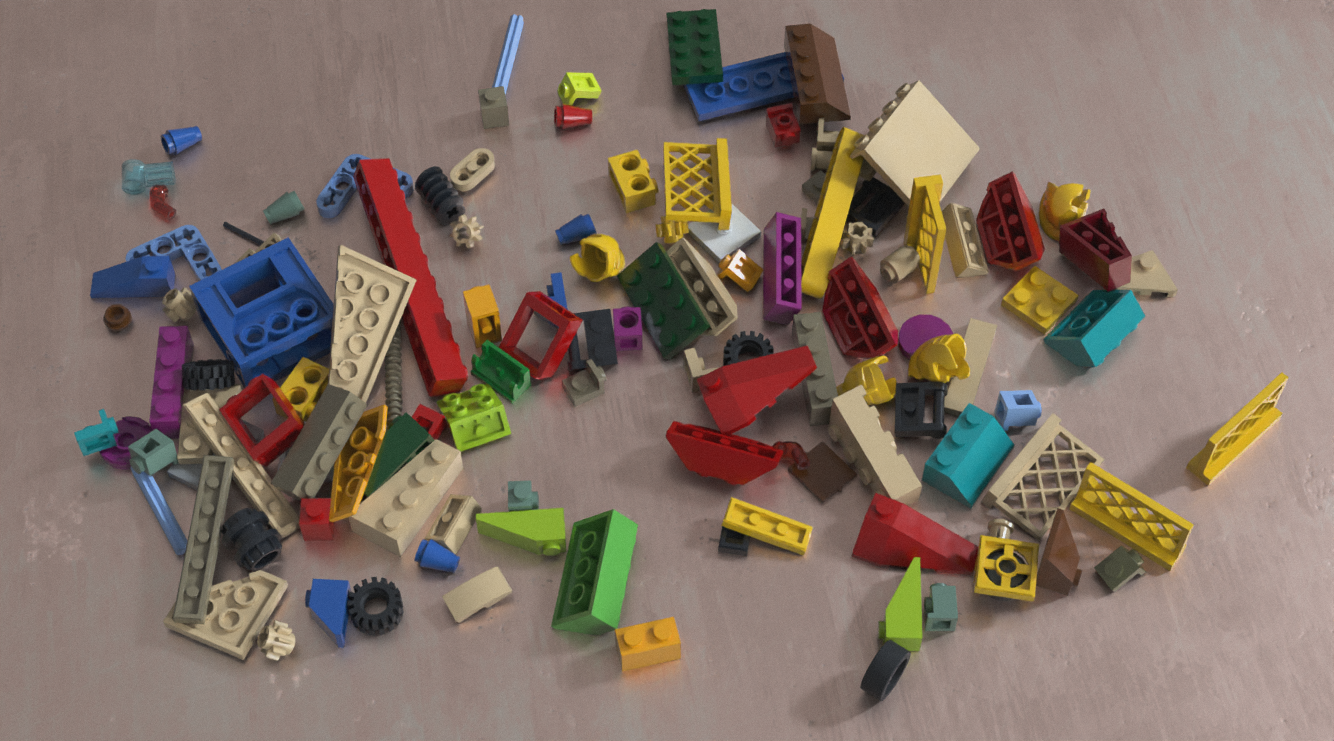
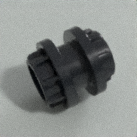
M252 508L242 509L228 518L222 526L223 545L228 550L235 548L238 550L234 555V560L239 567L245 566L247 570L256 571L273 562L281 553L282 545L280 541L282 536L277 529H266L270 519L263 511L258 512Z

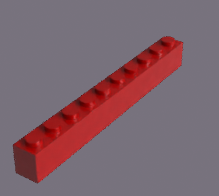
M390 158L359 160L353 178L384 265L416 279L402 314V320L428 396L460 393L468 379V370L461 361L459 345L454 341L451 322L445 316L444 303L442 298L438 296L435 278L429 271L427 255L423 254L420 245V235L413 226L412 213L408 211L405 203V193L398 184L397 171L393 169Z

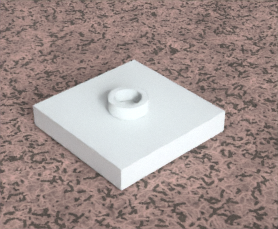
M733 204L729 230H718V223L693 221L688 224V234L718 263L727 254L732 256L739 249L743 250L761 237V231ZM710 209L706 213H713V210Z

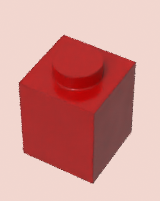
M331 498L301 499L299 526L304 541H333L335 522L329 520Z

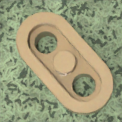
M479 148L468 154L450 172L453 188L458 191L473 189L493 171L495 167L493 153L488 149Z

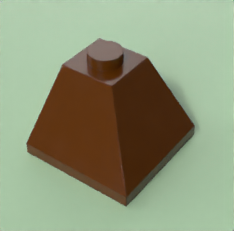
M1057 508L1037 572L1036 586L1068 596L1071 586H1078L1082 570L1077 569L1080 556L1065 513L1062 509Z

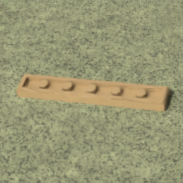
M206 392L183 404L182 410L216 456L233 457L232 478L252 506L258 512L263 511L270 519L267 525L268 528L277 529L282 538L300 529V517L282 492L271 484L272 479L262 465L252 459L209 393Z

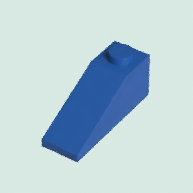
M142 256L93 273L90 297H164L171 289H174L176 274L170 256Z

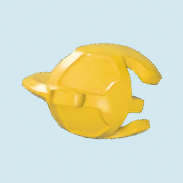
M1047 183L1039 205L1040 224L1047 236L1059 241L1060 225L1085 216L1088 207L1086 201L1090 197V189L1083 190L1084 185L1075 183L1064 184L1059 187L1054 183Z
M593 234L579 242L582 246V258L578 253L570 256V262L574 270L591 282H599L609 276H616L625 266V257L618 242L604 234Z
M959 334L937 336L924 342L910 358L908 376L911 378L915 377L919 381L925 378L932 382L943 383L949 382L951 377H957L959 380L968 378L970 376V367L965 360L967 350L965 341Z
M886 356L874 357L862 361L849 369L844 382L836 386L838 396L862 385L867 392L863 397L867 405L885 403L894 398L896 394V378L892 377L885 380L881 369L878 367L879 364L888 362V358Z

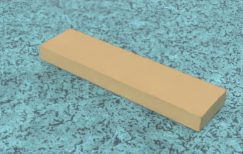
M970 318L964 337L967 348L965 360L970 367V376L963 380H959L957 377L951 378L948 394L945 397V413L960 416L968 403L974 404L997 325Z

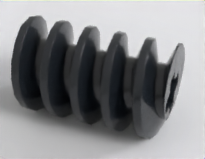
M433 166L424 170L418 176L415 182V190L436 217V220L442 225H449L459 220V216L465 213V207L462 206L463 198L458 195V191L453 188V184L448 181V177L443 174L442 169L438 166Z

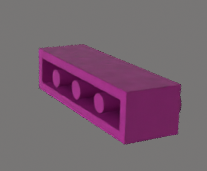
M776 212L764 228L763 320L789 325L793 320V315L798 314L802 310L801 218Z
M188 326L159 327L149 423L152 431L157 429L170 439H179L184 395L182 364L191 362L194 343Z

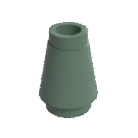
M292 191L289 194L288 192L284 193L263 212L271 225L274 222L300 215L299 212L304 210V207L295 191Z

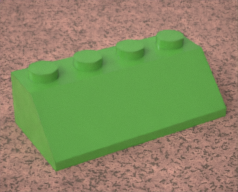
M614 509L574 522L551 627L558 630L596 636L618 628L638 524Z

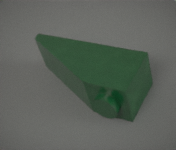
M407 412L402 417H396L390 423L389 430L385 433L364 493L367 497L373 494L434 441L432 436Z

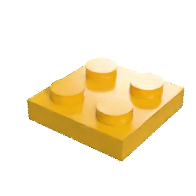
M1034 266L1002 299L1001 305L1045 335L1077 302L1079 295Z

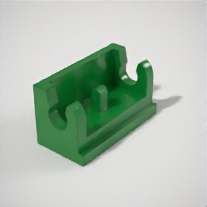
M486 340L482 344L481 356L478 357L475 354L472 356L471 375L484 384H489L496 393L513 404L531 386L530 371L502 349Z

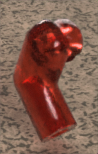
M165 185L153 186L149 192L151 209L164 218L172 220L176 215V209L165 203V199L168 197L165 193L169 192L168 188Z
M777 441L773 444L772 447L774 449L783 450L782 460L794 461L799 470H805L810 466L811 462L799 443Z

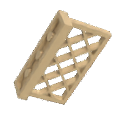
M1054 413L1022 449L981 501L988 508L995 506L1038 541L1052 526L1057 508L1064 511L1078 493L1082 481L1080 474H1084L1086 468L1078 467L1076 456H1086L1098 467L1105 460L1059 424L1062 420ZM1057 435L1068 442L1069 450L1056 451L1054 439ZM1070 456L1073 469H1059L1057 457ZM1051 457L1053 469L1040 470L1038 458ZM1055 475L1057 488L1044 489L1041 476ZM1061 475H1074L1076 486L1063 488ZM1035 476L1037 489H1024L1022 478ZM1058 494L1060 506L1047 508L1045 495ZM1039 495L1041 508H1027L1025 496ZM1007 496H1019L1021 509H1012L1003 501ZM1029 514H1042L1044 526L1041 530L1030 523Z

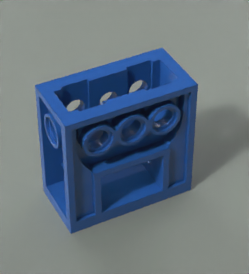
M289 237L189 286L199 318L225 359L234 362V373L244 389L253 378L261 374H265L274 381L291 374L302 357L315 362L330 354L334 304ZM316 333L318 334L314 340H307L308 337ZM268 358V362L262 366L257 365V363Z

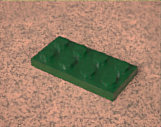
M716 9L667 12L672 86L723 82Z
M655 242L617 275L634 307H640L641 319L664 358L671 360L710 327V324L662 244Z

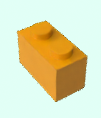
M490 284L475 286L470 290L463 291L467 324L475 347H482L486 340L493 344L501 342L499 310Z
M674 616L615 629V645L622 672L681 659V641Z

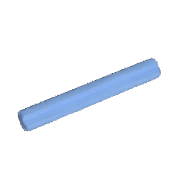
M515 14L509 20L492 88L504 86L505 94L524 24L523 17Z
M131 467L137 483L175 553L179 556L183 555L186 551L188 540L153 476H149L144 471L138 474Z

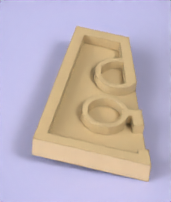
M235 384L228 388L224 387V389H205L203 391H199V389L187 390L184 388L183 404L208 392L218 407L222 408L230 397L239 394L243 389L241 384ZM182 410L177 456L179 465L202 464L204 455L212 456L213 451Z

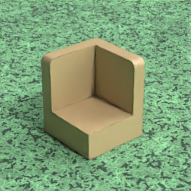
M819 118L816 148L818 151L833 152L840 131L823 130L824 118Z

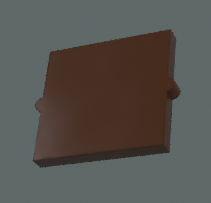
M823 441L808 453L803 452L802 457L788 468V471L821 503H824L836 492H842L843 487L857 476V473Z

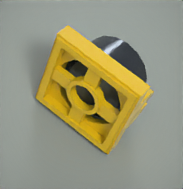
M980 535L978 554L974 567V593L986 594L999 601H1010L1012 599L1034 601L1039 544ZM998 549H1004V551L995 552V553L991 554V555L987 558V556H988L991 552H994V551H996V550H998ZM1013 551L1019 553L1022 557H1024V559L1026 560V562H1027L1028 565H1026V563H1025V561L1023 560V558H1021V557H1020L1019 555H1017L1016 553H1013Z

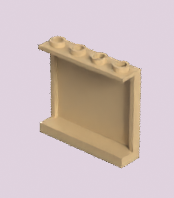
M920 80L912 84L905 83L895 92L896 98L882 108L883 114L881 117L876 118L868 126L870 131L855 142L854 146L856 148L850 157L853 159L862 155L909 207L914 178L941 174L943 180L941 201L980 148Z

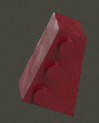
M1105 209L1060 225L1059 253L1106 291H1111L1130 283L1132 255L1121 236H1117L1113 222H1109Z

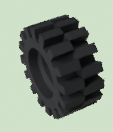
M742 331L740 332V337L734 334L732 340L728 339L726 346H724L723 366L742 362L738 359V356L744 352H752L759 357L774 354L773 345H770L768 338L763 341L764 335L761 333L756 337L755 331H750V335H746V332Z
M208 359L182 364L183 388L203 391L205 389H224V387L234 386V362L232 360Z
M371 577V583H368L367 579L361 580L363 586L360 587L356 584L353 587L355 593L350 591L348 595L350 601H347V606L353 625L356 628L359 627L360 632L364 634L368 630L369 635L375 636V630H379L380 635L385 634L384 628L392 631L394 629L393 623L398 625L401 621L400 616H403L404 613L399 589L395 587L392 581L388 584L387 579L383 577L380 582L377 581V577ZM382 598L387 602L386 609L379 614H368L364 610L365 604L371 599Z

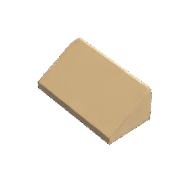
M450 494L424 540L430 541L432 539L449 551L457 554L476 521V514H480L481 506L472 496Z

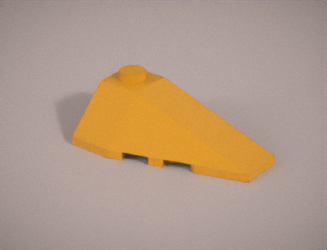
M384 404L363 412L335 461L329 514L331 522L357 513L385 436L388 407Z

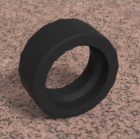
M892 640L885 642L864 674L860 688L880 701L886 699L901 678L911 653Z

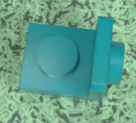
M104 409L98 410L102 423L87 426L83 430L74 432L83 456L117 445L114 434L119 433L114 417H107Z

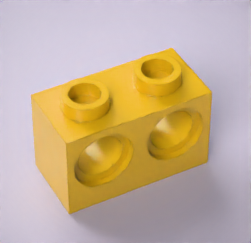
M638 150L608 158V175L625 213L656 205V194L659 193L655 178H650L648 162L645 158H641Z
M302 357L280 389L302 420L306 422L328 385L329 368ZM273 397L272 400L276 414L288 419Z

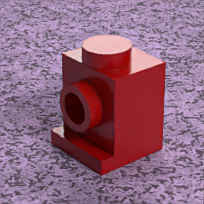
M792 103L767 108L766 127L774 147L778 148L800 143L801 129L793 112Z
M419 404L412 415V418L428 431L434 440H438L443 430H446L448 427L444 415L422 404Z

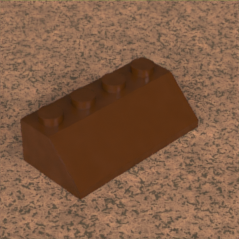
M811 23L785 26L784 49L799 125L818 123L819 118H824V122L851 120L835 39Z

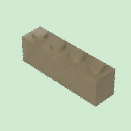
M821 312L793 315L792 325L794 347L799 348L808 345L817 365V369L801 381L810 426L826 425L830 423L832 399L838 397L822 315Z
M328 384L271 484L286 495L299 501L301 499L315 498L365 411L367 404L352 392Z

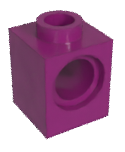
M626 306L613 309L616 351L643 350L640 307L632 308Z

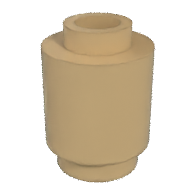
M912 246L900 247L881 260L880 273L886 281L897 283L917 268V264L920 263V256Z

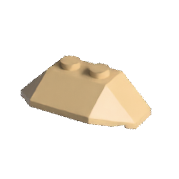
M682 237L666 252L710 324V327L699 336H718L738 319L737 305L711 265Z

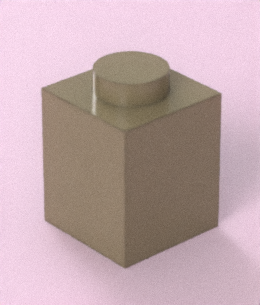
M504 86L478 90L484 129L509 126Z

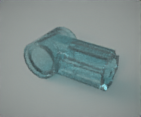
M130 159L122 164V190L127 194L137 195L144 192L146 187L174 185L176 183L173 161L144 164L140 160Z

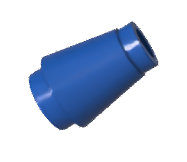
M197 126L166 130V133L161 135L162 146L168 155L172 153L177 155L197 142L202 141V134Z
M580 214L555 230L561 245L581 241L597 233L589 214L584 216Z
M423 539L418 547L414 561L420 563V567L455 573L460 557L432 539L430 541Z

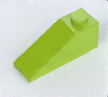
M564 508L476 514L477 530L482 535L535 554L555 556L559 553L567 552Z
M920 557L913 558L885 610L884 620L878 621V639H883V645L888 640H892L908 651H920L923 639Z

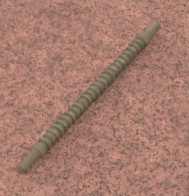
M401 320L384 361L386 364L385 397L387 398L385 404L388 407L386 432L389 430L390 423L396 417L403 416L401 413L403 410L401 406L403 403L401 399L403 396L401 393L402 373L400 372L402 370L400 365L402 363L400 359L402 356L400 352L402 349L400 346Z

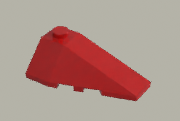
M807 345L722 366L698 378L697 382L703 399L721 434L729 436L756 420L755 415L766 406L772 407L777 402L775 400L776 397L786 389L792 390L816 370L817 365Z
M875 493L864 517L852 557L877 567L889 568V565L907 567V569L914 557H920V568L934 569L940 573L972 575L978 554V546L909 506Z

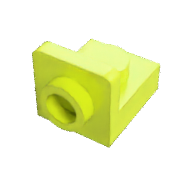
M566 72L557 89L563 104L571 106L576 98L598 99L602 92L593 73Z

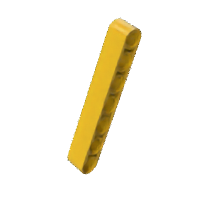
M842 127L837 136L801 260V292L817 299H821L827 289L829 282L828 273L834 265L864 158L860 155L851 159L850 155L856 148L854 144L863 134L846 127Z

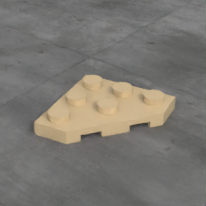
M258 570L249 573V577L234 582L228 580L211 587L205 625L175 623L173 614L176 602L163 623L169 629L244 660L261 629L287 589L288 584L286 580Z

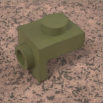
M1122 545L1094 567L1114 592L1135 575L1140 574L1142 576L1146 573L1145 569L1141 566L1144 563L1142 557L1135 549L1129 551Z

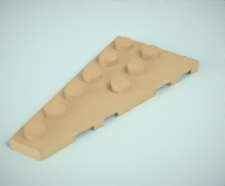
M342 245L338 246L328 384L350 391L366 403L416 279Z

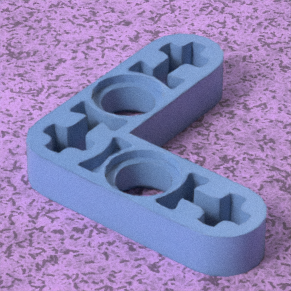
M352 154L345 158L316 200L318 212L322 217L334 218L341 213L357 190L353 175L359 160L370 158L360 154ZM396 169L400 189L404 191L405 198L410 197L414 191L412 177ZM341 182L350 184L344 190L336 188V185Z
M193 225L181 226L131 249L125 258L127 262L142 256H150L149 253L151 252L153 256H170L171 261L184 256L198 281L208 277L205 271L207 268H209L211 274L222 270L200 231ZM189 236L191 240L188 241L185 237ZM161 246L171 247L167 253H157L158 248ZM198 253L207 255L202 261L193 260V257Z

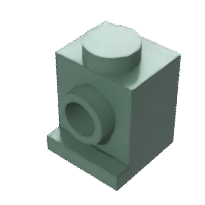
M157 429L128 446L131 455L130 465L138 474L144 471L151 476L170 463L173 465L179 463L174 441Z
M531 480L508 481L509 511L539 509L538 491L532 492Z
M935 583L930 586V595L924 598V613L927 615L925 631H955L958 621L956 586H947L944 583Z

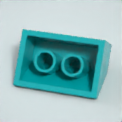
M1092 290L1043 340L1045 344L1074 365L1094 368L1101 365L1105 360L1104 358L1112 350L1119 347L1121 341L1138 327L1137 324L1145 317V314L1131 290Z
M968 403L926 461L921 481L971 509L1015 445L994 416Z

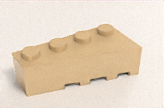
M860 385L832 399L828 432L833 441H838L842 446L847 461L854 463L857 467L862 482L865 485L869 484L874 491V495L878 493L907 506L919 500L922 485L904 454L900 453L897 455L895 439L890 431L883 432L878 419L880 414L875 406L869 408L863 397L867 394L864 387Z
M435 439L359 505L355 515L348 517L352 532L401 557L462 471L461 451Z

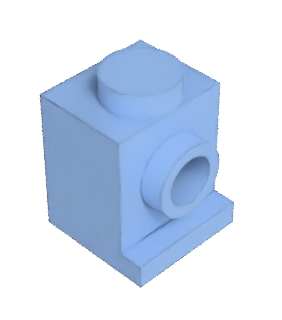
M1032 390L1000 391L994 414L1003 430L1008 431L1009 426H1035L1037 419L1041 417L1042 408Z

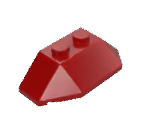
M1012 171L989 182L986 189L987 194L982 201L976 218L988 263L992 266L1018 271L1041 260L1045 247L1033 207L1015 173Z
M849 257L831 269L828 273L829 282L825 291L822 312L843 354L850 357L871 359L882 356L898 345V330L876 287L855 259Z
M673 421L666 432V439L688 470L696 472L703 477L712 476L723 479L726 483L732 485H745L777 468L783 455V450L774 449L772 446L760 441L734 434L729 436L722 435L719 430Z

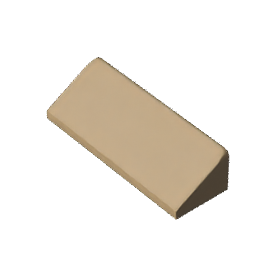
M954 203L948 204L942 210V215L946 225L945 238L955 276L963 278L987 275L989 272L972 209Z

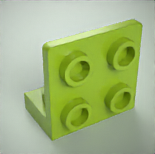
M489 384L474 385L467 391L459 394H448L442 400L436 402L438 409L445 416L449 425L455 449L461 452L511 434L504 405Z

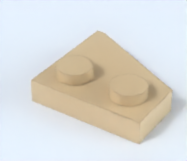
M1153 250L1132 257L1130 283L1114 289L1131 290L1139 295L1163 292L1167 293V297L1176 296L1178 291Z

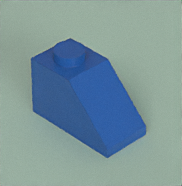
M313 579L311 590L306 591L305 606L310 608L313 620L338 647L344 648L349 619V609L347 606V601H350L348 595L351 591L349 580Z

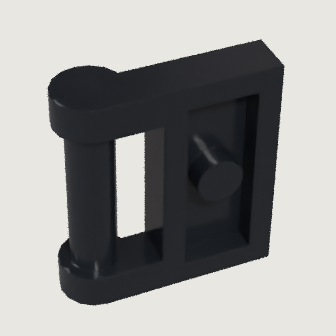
M873 177L871 181L865 179L862 183L863 186L852 197L846 222H863L867 228L873 229L872 235L876 237L903 207L905 202L891 187ZM870 193H876L860 212L856 211L857 207Z
M603 309L573 313L584 322L588 359H580L576 332L568 348L570 362H567L568 370L586 368V361L589 359L593 360L596 367L618 364L611 310Z
M896 383V437L931 436L935 439L945 437L947 426L944 424L945 396L948 394L946 383ZM925 395L933 396V423H925Z

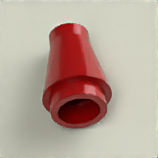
M561 104V106H555L554 108L555 127L566 129L592 124V109H584L567 104Z

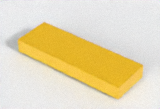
M733 497L729 500L721 524L723 527L800 555L805 554L813 529L812 526Z

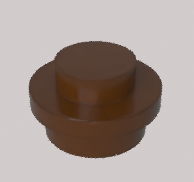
M120 304L108 307L103 317L105 326L113 331L125 329L132 320L130 311Z

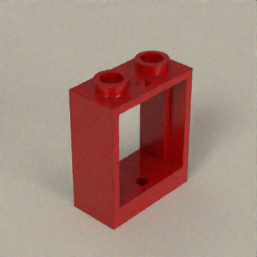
M541 291L527 292L499 348L527 367L532 378L538 380L550 378L555 375L583 320ZM534 311L559 327L541 363L516 347Z
M265 374L253 378L245 389L239 394L230 397L226 404L219 409L252 459L265 467L269 466L293 446L305 425L277 383ZM271 393L288 419L258 443L241 417Z

